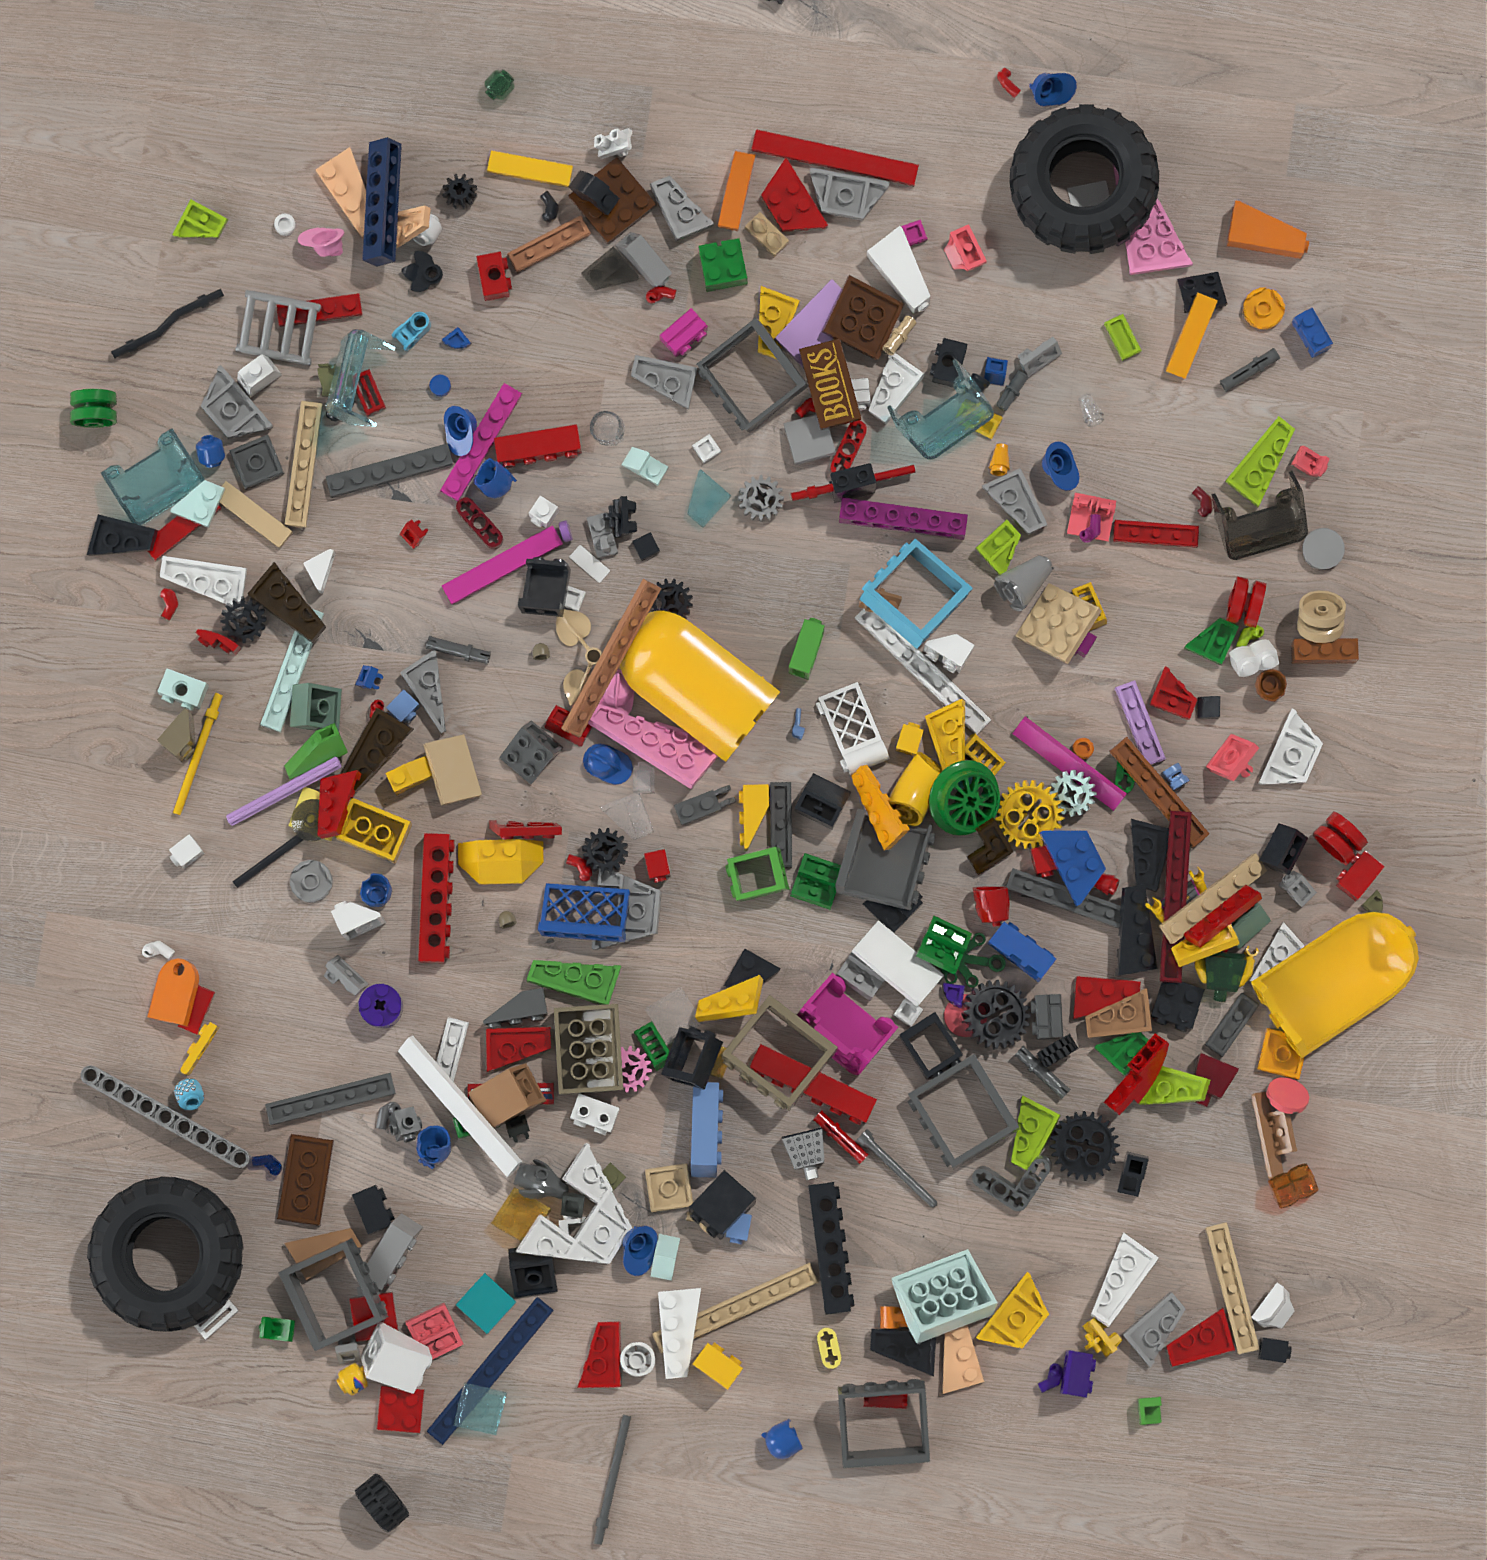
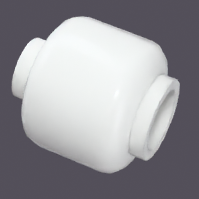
M430 214L429 228L414 237L413 240L422 246L434 244L442 231L439 219L435 215Z

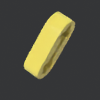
M823 1328L817 1335L821 1359L825 1367L834 1369L841 1362L837 1336L832 1329ZM825 1331L833 1335V1339H830L831 1347H827L826 1342L820 1339V1337L824 1336ZM832 1349L833 1356L838 1357V1360L834 1362L835 1365L825 1361V1358L828 1357L827 1350Z

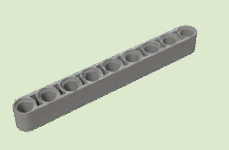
M90 1065L82 1069V1081L92 1088L234 1167L245 1169L251 1164L252 1157L245 1149L95 1066ZM95 1070L97 1077L94 1081L89 1082L87 1080V1073ZM113 1080L115 1082V1089L107 1092L105 1085L108 1081ZM127 1091L134 1093V1099L131 1102L124 1100V1094ZM146 1101H151L153 1108L150 1112L145 1113L142 1106ZM169 1111L171 1113V1120L168 1123H163L161 1115ZM183 1122H188L190 1130L187 1133H181L180 1125ZM203 1132L209 1135V1140L205 1144H201L198 1140L199 1135ZM220 1143H226L228 1147L227 1152L219 1154L217 1146ZM239 1153L246 1155V1162L242 1165L236 1163V1156Z

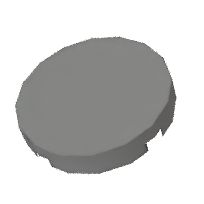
M1318 528L1307 535L1302 545V551L1305 561L1312 568L1328 570L1336 567L1342 560L1345 547L1341 536L1337 532L1329 528Z
M314 860L300 862L293 869L290 878L292 892L299 899L312 903L323 900L329 894L333 883L330 870L325 864Z

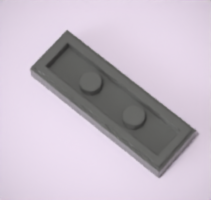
M1242 992L1205 1046L1223 1057L1260 1004Z

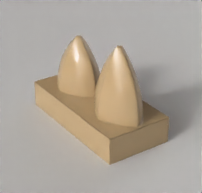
M761 212L745 225V229L774 257L789 243V240Z

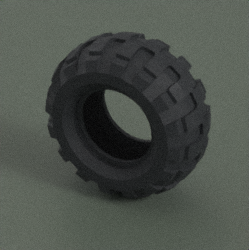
M1079 104V107L1071 109L1063 107L1052 111L1051 115L1044 120L1039 119L1028 129L1024 139L1019 141L1013 154L1012 166L1010 167L1009 182L1012 202L1024 226L1028 227L1035 234V237L1046 245H1054L1060 248L1061 251L1072 254L1076 252H1089L1090 254L1104 252L1106 248L1114 245L1120 246L1128 241L1131 235L1137 230L1142 229L1150 218V213L1156 204L1159 192L1157 155L1152 143L1144 135V131L1134 121L1130 122L1124 118L1121 112L1109 107L1107 109L1096 108L1094 104ZM1081 151H1090L1104 156L1115 166L1119 174V181L1114 192L1105 201L1089 207H1078L1066 203L1056 195L1050 184V177L1056 165L1068 155Z
M159 1177L133 1183L127 1189L120 1193L118 1192L107 1202V1206L97 1216L92 1227L93 1231L88 1244L87 1259L89 1260V1275L93 1286L102 1298V1302L111 1312L138 1328L151 1331L173 1332L201 1324L226 1304L233 1294L232 1292L238 1279H240L244 1247L242 1235L236 1223L237 1220L219 1196L208 1188L190 1180L177 1177ZM161 1219H177L185 1223L197 1238L200 1250L198 1266L191 1278L183 1285L172 1290H157L147 1285L137 1274L133 1264V1247L138 1235L149 1224Z

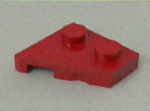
M1165 666L1150 705L1190 720L1198 699Z

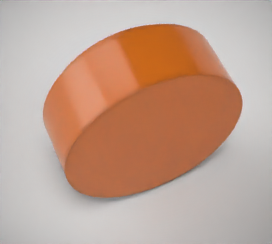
M1087 738L1077 739L1072 747V752L1082 760L1090 758L1094 751L1093 743Z

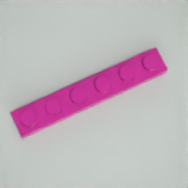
M503 383L473 434L471 451L467 455L459 457L440 489L441 493L457 502L461 499L494 444V438L498 437L522 397L521 392Z

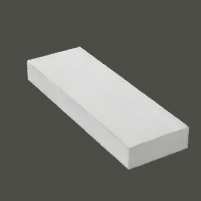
M448 1017L436 1063L454 1082L469 1022Z

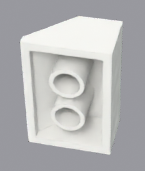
M346 901L335 905V909L331 911L341 935L347 941L386 923L379 912L352 902L346 903Z

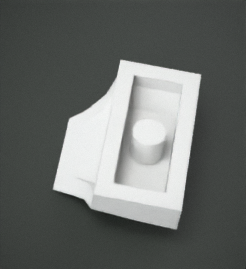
M1276 1283L1252 1318L1263 1328H1283L1295 1311L1290 1301L1289 1292L1282 1285Z

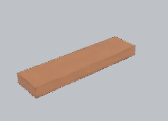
M580 215L507 253V256L516 273H519L590 236L591 233Z

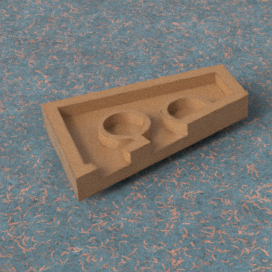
M1147 988L1085 1016L1088 1039L1152 1031Z
M352 1228L284 1243L296 1263L351 1238L357 1247H363ZM342 1250L302 1268L300 1271L305 1279L309 1280L345 1258L346 1255Z

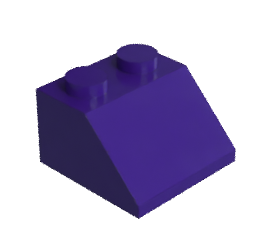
M1066 1350L1060 1394L1087 1398V1394L1092 1393L1093 1381H1090V1373L1095 1371L1096 1359H1093V1354Z

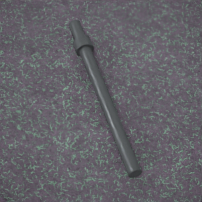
M622 1416L600 1517H597L595 1524L597 1530L594 1544L602 1545L605 1530L609 1526L610 1520L608 1516L631 1416Z

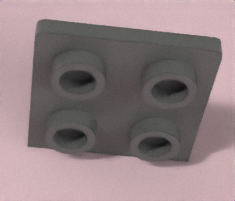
M531 720L521 727L501 754L500 759L529 784H532L549 761L557 756L563 747Z

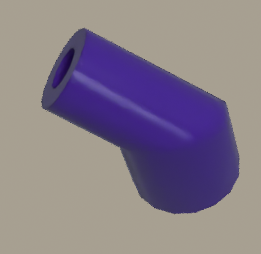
M1053 1363L1050 1366L1046 1380L1037 1383L1042 1393L1060 1385L1063 1368L1058 1363Z

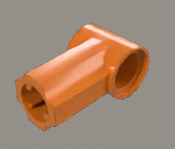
M880 1307V1328L900 1329V1327H908L900 1307Z

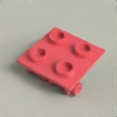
M1075 493L1067 534L1079 536L1082 530L1090 526V515L1099 514L1101 515V533L1095 539L1108 542L1116 501Z

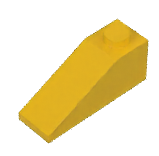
M427 756L403 764L385 773L396 796L433 778Z

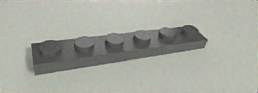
M447 443L325 477L331 498L454 464Z
M1012 868L1006 885L1008 890L1118 929L1121 927L1120 905L1087 895L1083 902L1076 906L1066 886Z
M386 1073L267 1103L265 1106L270 1125H275L394 1095L396 1091L391 1073Z

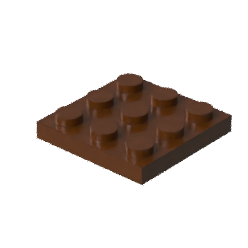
M618 157L594 174V176L610 187L609 189L620 198L609 215L603 214L591 202L582 200L574 192L568 195L569 199L607 244H610L657 206L655 201Z
M849 275L821 332L834 339L840 338L841 343L877 361L905 304Z

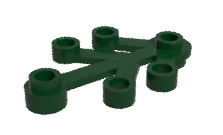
M976 933L973 939L969 941L958 967V970L966 979V985L969 988H975L979 980L977 976L971 973L965 963L986 966L993 972H1001L1006 965V961L1001 955H993L991 958L966 954L976 946H982L985 943L986 938L982 933ZM982 936L983 942L977 943L975 937ZM993 961H1000L1001 966L999 968H995L993 966ZM939 968L945 976L944 979L946 983H956L958 978L956 973L953 974L955 976V980L950 982L947 980V975L952 973L942 968ZM975 978L976 984L970 985L968 979Z

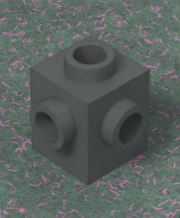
M414 1106L393 1111L389 1117L390 1132L392 1136H395L396 1142L402 1140L404 1142L413 1141L422 1129V1121L416 1115Z

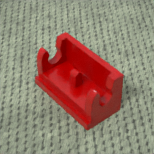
M908 1394L864 1397L863 1407L907 1409Z

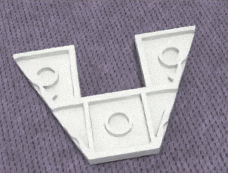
M588 1143L583 1145L562 1178L566 1183L596 1203L579 1231L573 1238L544 1216L538 1215L517 1248V1253L610 1264L623 1243L625 1234L632 1229V1226L625 1217L620 1203L617 1202L612 1192L613 1189L607 1178L603 1175L601 1166L597 1163Z

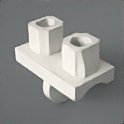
M617 128L612 130L610 135L603 136L600 134L595 136L594 146L599 149L598 157L604 159L616 154L620 157L626 156L628 150L632 149L630 141L632 130L627 128L621 131Z

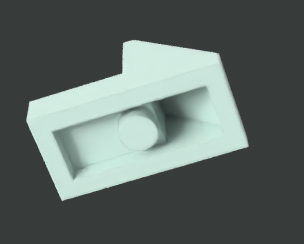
M635 447L630 449L622 463V466L657 486L669 468L667 465L651 457L649 452Z

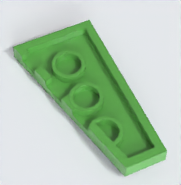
M533 960L527 982L599 1005H606L610 1003L621 966Z

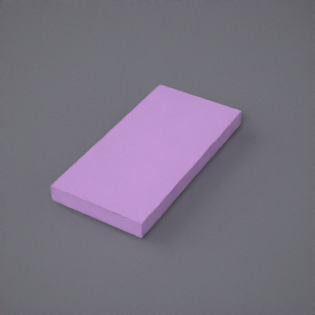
M832 279L774 338L802 368L800 348L828 342L833 339L821 332L841 291V288Z

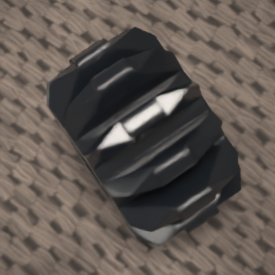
M454 174L455 180L447 178L449 185L445 184L442 187L445 190L442 193L443 198H448L446 201L447 205L454 203V209H457L459 204H461L462 209H466L465 203L473 205L472 199L477 198V193H475L478 189L477 185H472L474 182L472 178L466 180V174H463L461 179L458 178L457 174ZM459 188H462L464 193L461 192V195L456 193V190L459 191Z

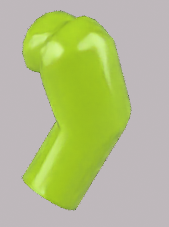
M1257 625L1256 628H1244L1235 647L1247 646L1250 640L1261 638L1264 635L1263 627Z

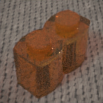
M1307 1163L1297 1165L1287 1173L1278 1174L1268 1181L1274 1200L1279 1208L1289 1207L1299 1199L1308 1198L1319 1190L1313 1172Z

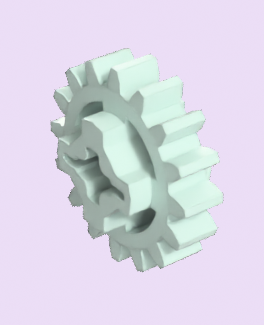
M1071 770L1070 775L1067 771L1062 772L1063 778L1056 776L1055 778L1058 782L1051 783V786L1055 789L1050 791V794L1058 793L1054 799L1056 801L1062 800L1058 805V808L1065 809L1062 811V814L1065 815L1069 811L1070 817H1073L1076 812L1078 815H1082V809L1089 811L1088 803H1095L1091 796L1097 794L1091 791L1095 784L1088 783L1091 779L1090 776L1083 778L1084 772H1079L1076 775V770ZM1073 779L1080 781L1083 785L1076 784ZM1062 784H1063L1064 789H1063L1062 793L1060 794V788H1061V786H1062ZM1072 790H1076L1077 794L1070 797L1069 793ZM1086 793L1085 800L1082 802L1083 794ZM1063 801L1069 802L1073 807L1065 805Z

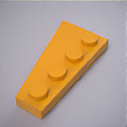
M868 765L860 766L851 775L853 784L860 795L861 802L868 813L869 820L876 831L883 849H892L910 828L907 824H902L900 813L897 809H892L889 804L890 798L887 794H883L880 791L881 785Z

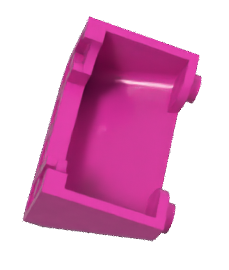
M831 973L804 1004L797 1016L838 1047L832 1059L851 1074L860 1075L895 1033L898 1026L888 1017H879L875 1020L844 994L846 991L844 980Z

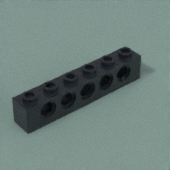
M834 1182L808 1185L825 1315L851 1312V1307H855L853 1294H849L848 1285H852L850 1272L846 1273L845 1264H849L848 1252L843 1251L842 1242H846L845 1229L840 1230L839 1221H843L842 1208H837L836 1200L840 1199L839 1186H835ZM823 1199L830 1200L832 1202L831 1210L823 1211L820 1208V1202ZM829 1220L835 1224L833 1232L827 1233L823 1230L822 1226L825 1221ZM829 1242L836 1243L838 1246L837 1253L828 1254L825 1249L826 1244ZM835 1263L840 1266L841 1272L839 1275H830L828 1268L831 1264ZM835 1285H840L844 1290L843 1295L839 1298L831 1294V1289Z

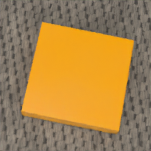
M1266 1028L1257 1070L1299 1080L1305 1057L1301 1058L1286 1041V1035L1283 1031Z

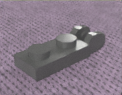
M730 785L715 791H708L675 804L674 807L681 825L721 811V808L735 803V797L728 798L720 803L716 797L728 793L731 790Z

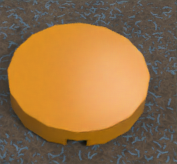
M1263 287L1249 293L1243 303L1245 320L1257 329L1267 330L1275 327L1280 323L1285 311V303L1281 295L1273 289Z

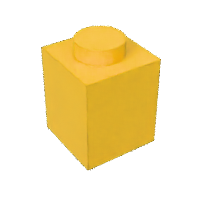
M908 722V725L903 724L895 751L911 756L917 754L924 731L920 729V725Z

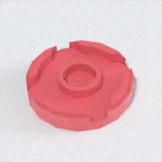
M1280 1077L1274 1079L1269 1083L1266 1096L1270 1099L1269 1103L1277 1110L1287 1114H1293V1112L1301 1113L1306 1109L1310 1098L1306 1088L1290 1078Z

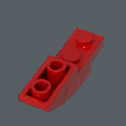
M1156 1033L1148 1040L1127 1065L1131 1069L1129 1074L1104 1101L1110 1109L1121 1115L1133 1100L1138 1104L1153 1085L1163 1066L1169 1043Z

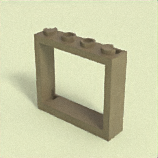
M769 995L759 1007L757 1013L750 1018L722 1053L721 1059L724 1060L722 1063L728 1069L737 1070L740 1073L739 1076L745 1082L755 1084L759 1093L765 1097L769 1095L775 1100L774 1104L777 1107H781L783 1110L786 1108L790 1111L831 1060L838 1047ZM767 1010H770L824 1052V1055L789 1098L732 1054Z

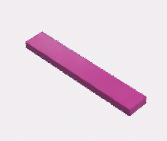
M552 525L443 584L442 588L451 605L525 566L526 559L541 557L562 546L563 543Z
M1026 716L1012 733L1060 771H1067L1070 775L1071 770H1076V775L1079 772H1084L1083 778L1090 776L1091 779L1088 783L1095 784L1091 791L1097 793L1094 797L1114 811L1127 793ZM1073 779L1080 786L1083 785L1080 781Z

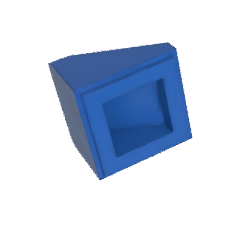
M987 357L984 378L990 384L1003 386L1008 360Z

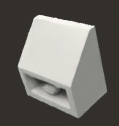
M954 634L927 641L923 652L926 653L925 656L931 661L936 662L938 660L942 662L946 670L952 673L955 671L960 673L972 654L975 645Z

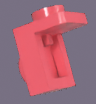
M1300 446L1292 465L1309 476L1321 477L1327 470L1330 458L1320 456L1306 446Z

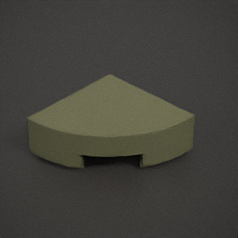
M1378 890L1361 905L1368 913H1382L1383 900Z

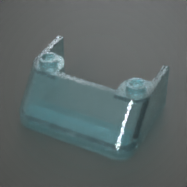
M353 329L341 341L326 408L329 415L349 425L376 427V422L352 411V406L366 348L395 350V346L362 329Z
M956 359L952 362L959 374L953 382V387L957 393L925 416L916 410L909 411L900 416L891 405L887 407L896 428L926 459L937 458L990 421L994 415L990 403L973 377Z

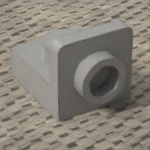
M1292 871L1290 875H1285L1279 883L1280 888L1285 890L1300 907H1303L1317 893L1304 876L1295 871Z

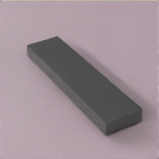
M770 782L771 848L778 847L781 849L785 868L792 867L791 782Z

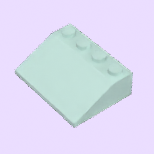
M968 1249L892 1277L891 1279L906 1324L917 1344L992 1316L998 1303Z

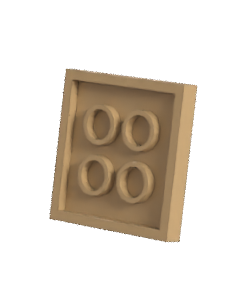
M1048 583L1017 632L1016 637L1068 664L1098 618L1101 609Z

